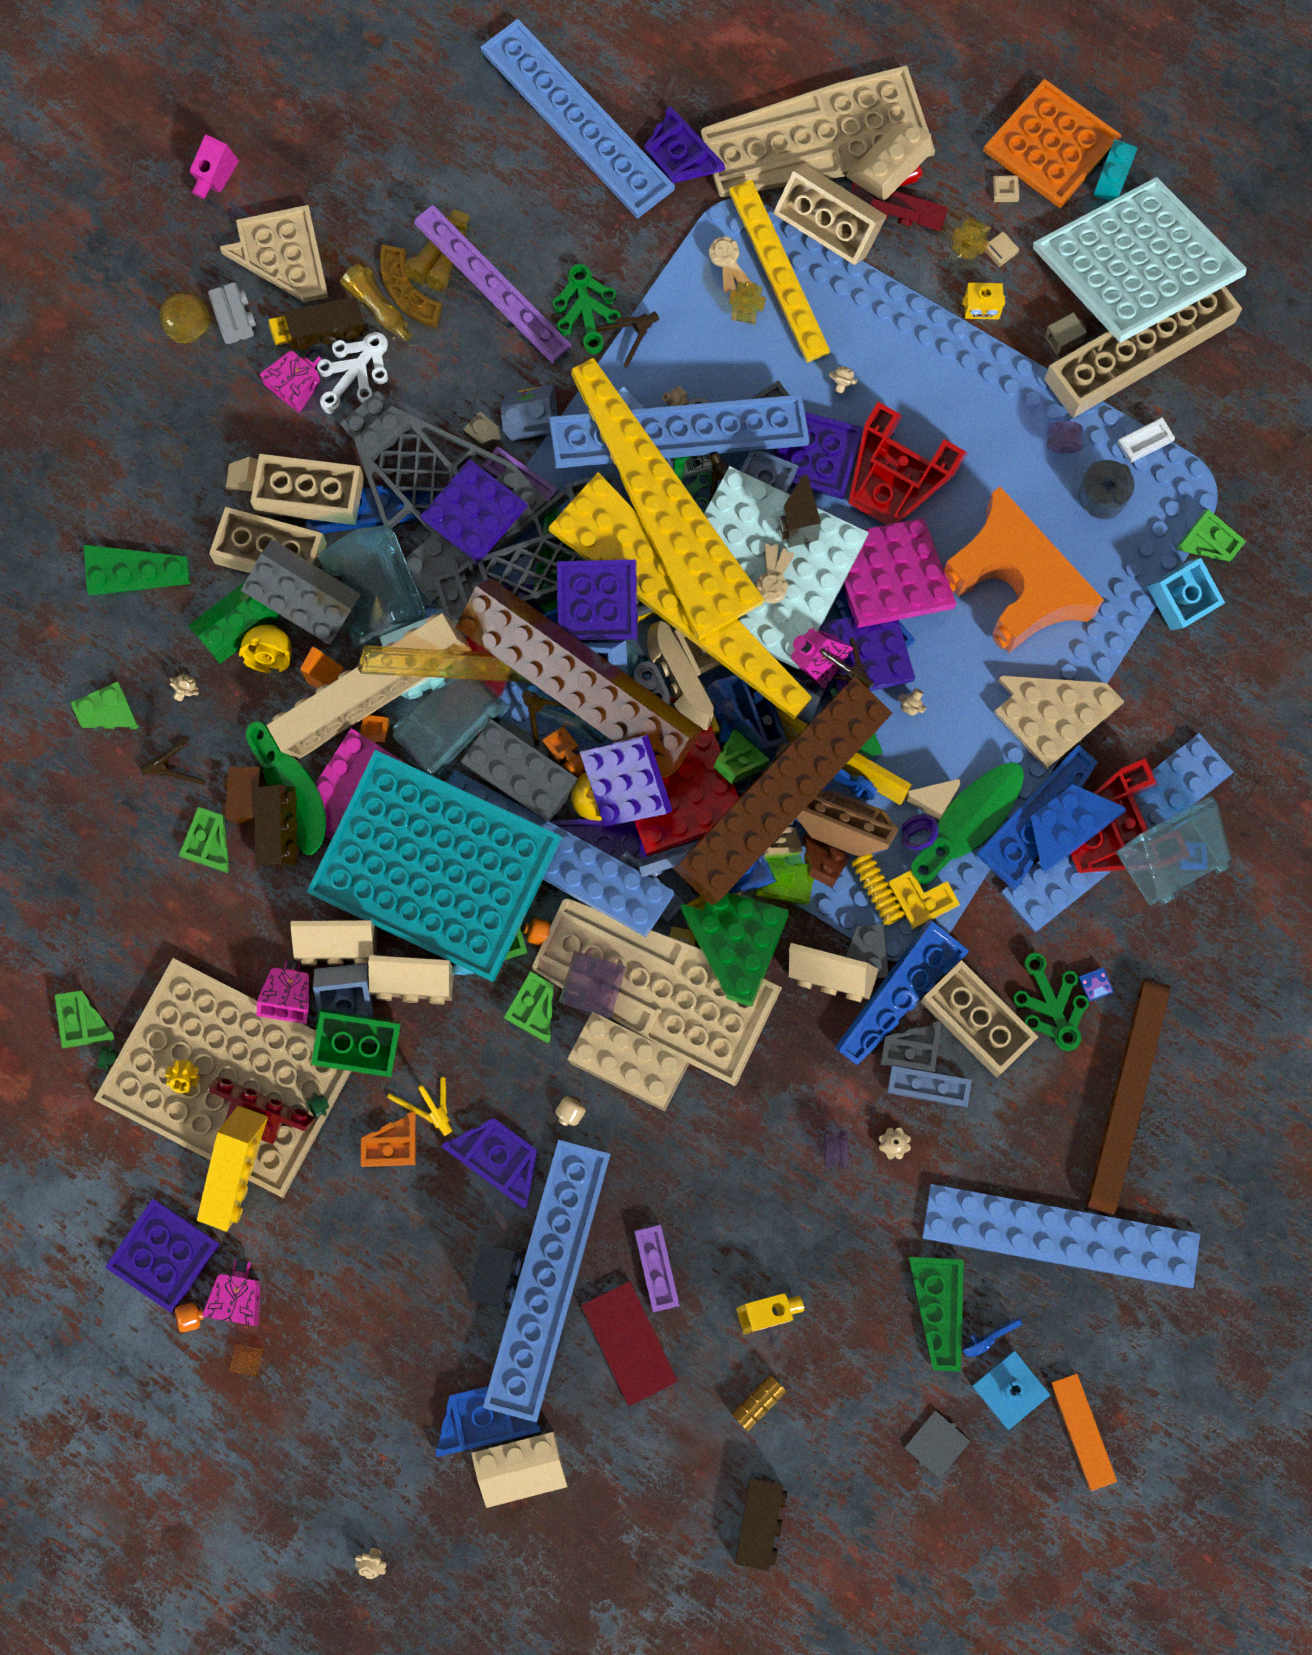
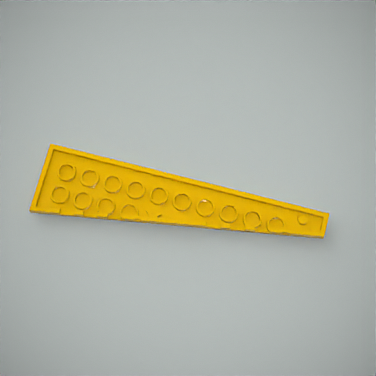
M592 358L574 367L571 375L585 404L589 408L593 421L596 422L603 442L606 443L609 449L610 457L618 468L624 487L647 535L651 538L656 554L659 555L664 565V571L674 586V592L684 607V613L697 640L703 639L762 605L764 602L762 595L595 359Z
M599 472L549 526V531L587 561L637 560V599L795 720L809 704L812 697L738 619L703 639L697 640L684 613V607L674 592V586L670 578L667 577L663 568L664 565L659 555L656 554L651 538L647 535L637 512Z

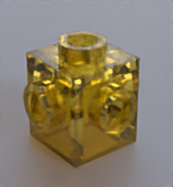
M969 216L961 227L958 226L951 239L955 241L951 249L956 251V254L963 259L974 260L979 254H984L989 244L986 238L991 227Z
M738 282L736 291H731L729 305L732 306L731 320L756 324L758 312L764 311L766 297L762 296L763 287L753 282Z

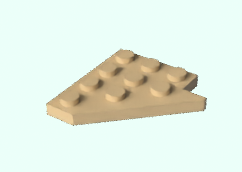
M309 205L236 220L240 242L220 246L223 255L304 303L329 298Z
M1001 676L998 682L1009 692L1011 697L998 707L994 714L1047 770L1123 705L1124 701L1107 683Z

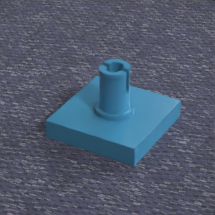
M1015 1351L1011 1352L972 1385L1006 1430H1010L1050 1396L1049 1392Z

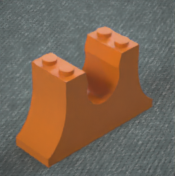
M1000 486L991 494L986 508V524L967 546L950 558L944 568L951 590L957 597L973 591L980 582L987 579L1003 580L1014 589L1017 601L1007 606L999 617L992 633L995 644L1000 649H1005L1008 653L1012 652L1031 635L1049 625L1072 620L1089 622L1095 617L1104 601Z

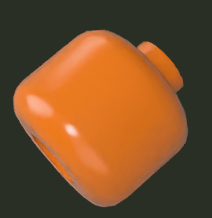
M532 918L530 923L525 924L523 931L526 934L527 942L542 946L549 936L551 923L544 919Z
M187 1303L175 1308L176 1323L180 1332L193 1331L200 1327V1320L204 1319L202 1317L203 1312L202 1309L197 1308L195 1303Z

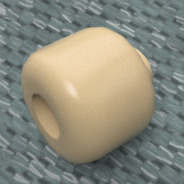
M566 1096L562 1099L555 1112L561 1124L564 1126L568 1124L575 1126L586 1113V1109L579 1101Z

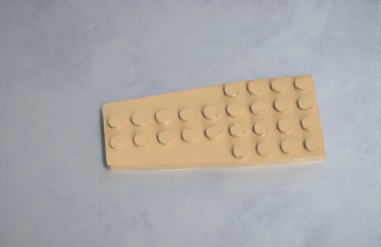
M903 66L839 82L704 127L701 130V139L725 165L724 171L712 175L718 195L720 197L730 196L729 188L751 179L757 191L786 187L792 172L804 164L828 179L844 177L894 124L913 122L928 133L929 130L908 67ZM932 142V153H931L929 156H933L934 153H935V149H934V146H933V142Z
M564 899L551 924L549 936L543 942L533 963V970L634 1033L660 1045L662 1050L736 1086L782 987L763 979L753 1007L728 1000L700 948L652 930L647 937H644L590 906L571 899Z

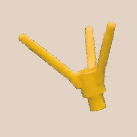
M445 1077L440 1078V1107L436 1108L424 1086L420 1085L418 1087L432 1111L430 1113L391 1093L387 1095V1098L433 1123L435 1128L440 1129L443 1136L453 1131L448 1123L449 1118L446 1115Z

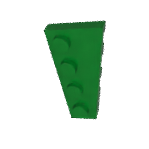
M84 545L86 585L89 596L191 584L189 560L186 556Z
M909 1257L932 1369L961 1372L964 1260Z

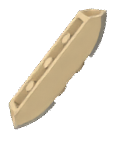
M663 621L650 624L647 635L648 653L651 661L659 664L664 678H669L671 692L675 698H679L674 703L675 707L681 714L702 729L707 730L713 721L714 707L671 625Z

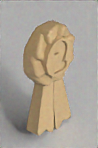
M727 236L714 239L709 248V256L714 265L722 268L724 293L729 290L732 292L736 291L734 279L740 290L744 292L746 288L753 287V284L736 263L740 254L737 242Z
M765 544L766 573L759 576L756 588L764 598V602L774 604L783 600L786 596L788 584L783 574L793 560L794 553H788L787 549L783 548L777 561L778 544L773 546Z

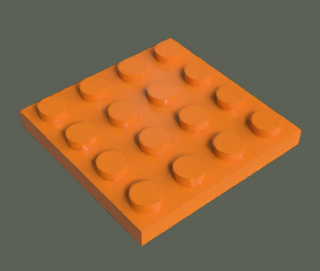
M1044 79L984 146L983 152L1014 175H1018V178L1061 208L1110 152L1114 139L1120 141L1122 135Z

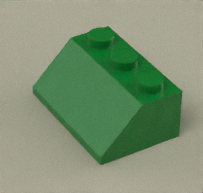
M245 582L188 625L219 664L240 649L242 640L249 630L260 625H271L280 618L278 613L241 591Z
M319 1008L311 1065L391 1077L401 1024L398 1020Z

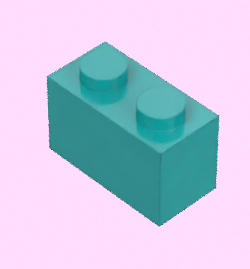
M1114 139L1093 196L1108 201L1119 197L1138 147Z

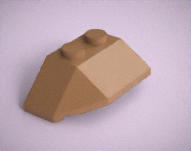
M822 790L797 816V819L811 838L858 857L888 849L898 832V827L892 823L891 819L882 809L832 790Z

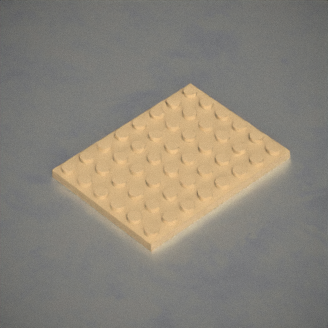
M173 958L94 1100L211 1160L217 1132L224 1124L231 1102L207 1091L208 1085L216 1077L231 1079L237 1085L244 1088H253L261 1095L277 1098L283 1104L303 1109L310 1115L312 1113L307 1106L306 1099L311 1097L313 1092L317 1093V1095L323 1094L329 1104L325 1117L321 1115L315 1118L306 1131L282 1123L277 1141L273 1145L263 1140L260 1141L249 1181L284 1198L351 1071L311 1065L315 1030L302 1023L256 1016L257 1001ZM175 1060H188L195 1067L199 1068L197 1074L200 1076L197 1087L191 1086L190 1092L177 1093L170 1088V1085H166L167 1077L165 1073L167 1067H173Z

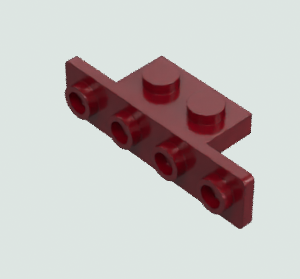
M853 182L850 192L887 215L885 220H888V216L898 219V224L911 227L913 223L941 231L948 212L947 206L896 191L883 202L855 182Z
M216 1077L207 1088L208 1092L231 1101L224 1123L237 1106L268 1116L261 1140L272 1145L277 1141L282 1123L306 1131L315 1119L314 1116L308 1114L303 1109L285 1105L277 1098L261 1095L257 1090L244 1088L228 1078Z

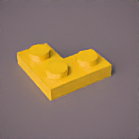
M910 870L888 882L889 888L892 889V894L897 898L896 901L900 904L901 910L904 911V915L912 930L925 924L928 919L933 920L960 905L948 881L924 893Z

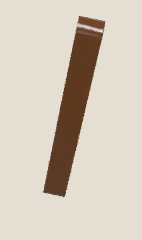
M1143 978L1087 1197L1086 1207L1112 1215H1114L1117 1209L1171 985Z

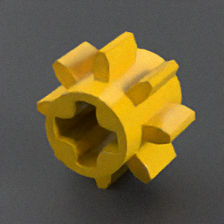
M175 1060L173 1067H167L165 1073L167 1077L166 1085H170V1088L177 1093L190 1092L191 1086L197 1087L200 1076L197 1074L199 1068L195 1067L188 1060Z

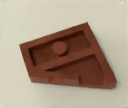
M805 833L801 846L806 848L804 859L808 865V876L833 888L847 865L850 856L841 849L811 838L809 834Z

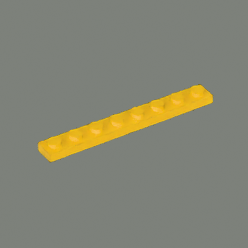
M751 179L729 188V194L806 363L829 355L830 349L753 180Z

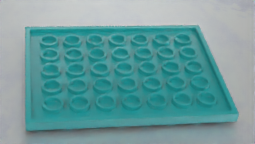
M375 750L307 893L365 921L371 920L375 926L494 982L563 837Z

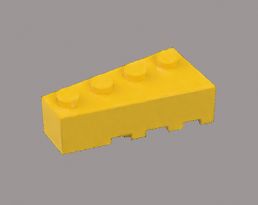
M237 1106L219 1129L197 1221L226 1232L233 1222L238 1223L243 1212V1208L240 1206L248 1191L247 1183L254 1167V1161L268 1116Z

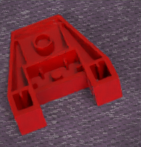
M877 402L864 426L848 503L881 523L889 525L901 522L955 477L968 453L944 439L931 461L925 459L890 439L903 416L884 404Z
M1146 758L1120 769L1094 792L1098 796L1123 806L1126 812L1070 854L1078 873L1167 868L1190 858L1178 831L1154 841L1134 796L1159 786Z

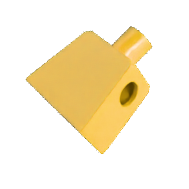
M783 1293L737 1307L736 1310L743 1334L746 1335L792 1321L793 1314L804 1312V1305L800 1296L787 1299V1295ZM772 1307H775L777 1310L776 1316L772 1312Z

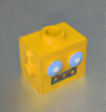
M968 283L965 296L962 298V305L965 307V319H1000L1003 306H1005L1003 283Z

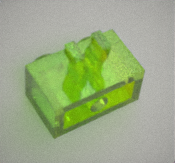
M769 858L767 862L776 878V882L758 888L757 896L808 906L814 878L808 876V865L795 863V866L785 864L784 860Z

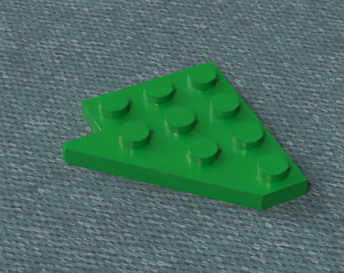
M729 892L712 906L706 902L703 910L682 904L681 913L726 999L753 1007L788 918V910Z

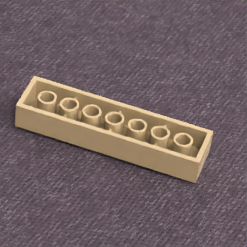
M1224 286L1121 343L1109 331L1051 364L1044 380L1071 417L1074 418L1233 325L1242 308Z
M443 613L432 615L425 621L426 624L418 629L413 628L403 635L404 638L398 642H391L381 649L382 652L376 656H369L360 662V666L354 670H347L341 673L337 681L321 686L312 697L301 699L295 703V707L290 711L277 714L267 727L280 751L301 759L471 651L472 649L463 633L455 628L457 623Z

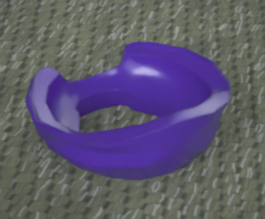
M927 814L910 817L901 826L903 840L901 843L912 850H922L932 845L939 831L936 819ZM926 830L931 833L928 840L924 843H909L910 836L919 831Z

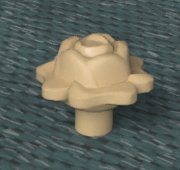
M838 366L836 371L829 373V376L836 383V392L844 393L846 386L857 384L858 379L854 378V371L848 367Z
M681 386L671 389L670 393L665 392L662 397L663 402L667 404L666 407L687 405L689 402L687 391L683 390Z
M187 674L179 675L176 678L170 677V685L176 691L173 695L176 700L183 701L185 696L199 694L193 677H189Z
M915 688L912 694L901 693L898 697V700L901 702V710L912 716L918 712L924 713V710L927 709L921 700L924 692Z
M888 1128L886 1133L879 1137V1141L882 1143L879 1146V1150L886 1153L888 1159H893L894 1157L902 1159L904 1153L911 1149V1146L907 1144L911 1138L901 1128H897L895 1131L893 1128Z
M371 1548L369 1554L364 1553L362 1556L357 1555L355 1558V1566L359 1568V1574L367 1579L376 1578L379 1574L383 1575L386 1572L387 1564L379 1558L381 1554L379 1549Z

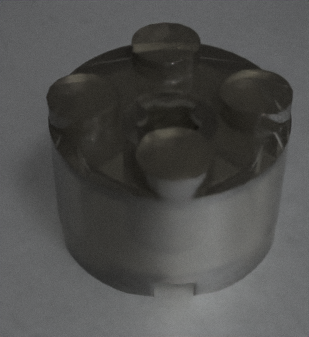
M1102 460L1093 463L1089 467L1080 484L1078 498L1082 507L1084 506L1090 515L1099 519H1110L1125 509L1135 486L1129 466L1113 460Z

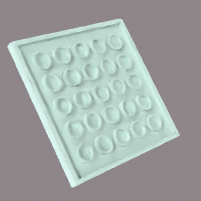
M1158 177L1035 241L1033 249L1119 343L1245 276L1247 269Z
M729 466L704 515L756 587L759 576L766 573L765 544L770 546L778 544L777 561L783 548L787 549L788 553H794L793 560L783 574L788 584L785 598L774 604L763 602L762 605L739 617L738 620L774 658L799 669V666L791 660V655L795 650L793 647L794 639L799 635L805 636L810 628L820 629L869 532L817 508L821 521L819 540L788 548L787 541L781 540L778 525H780L779 516L783 515V506L790 495Z

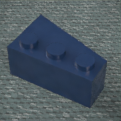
M737 675L715 680L705 689L731 727L742 734L763 754L775 751L788 742L775 705Z

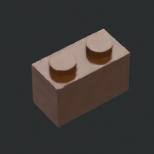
M228 766V774H225L223 779L224 790H227L226 800L222 801V815H225L229 823L255 824L254 787H263L264 773L260 767Z

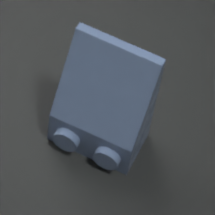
M753 450L749 451L740 471L788 494L798 470V465L766 452Z

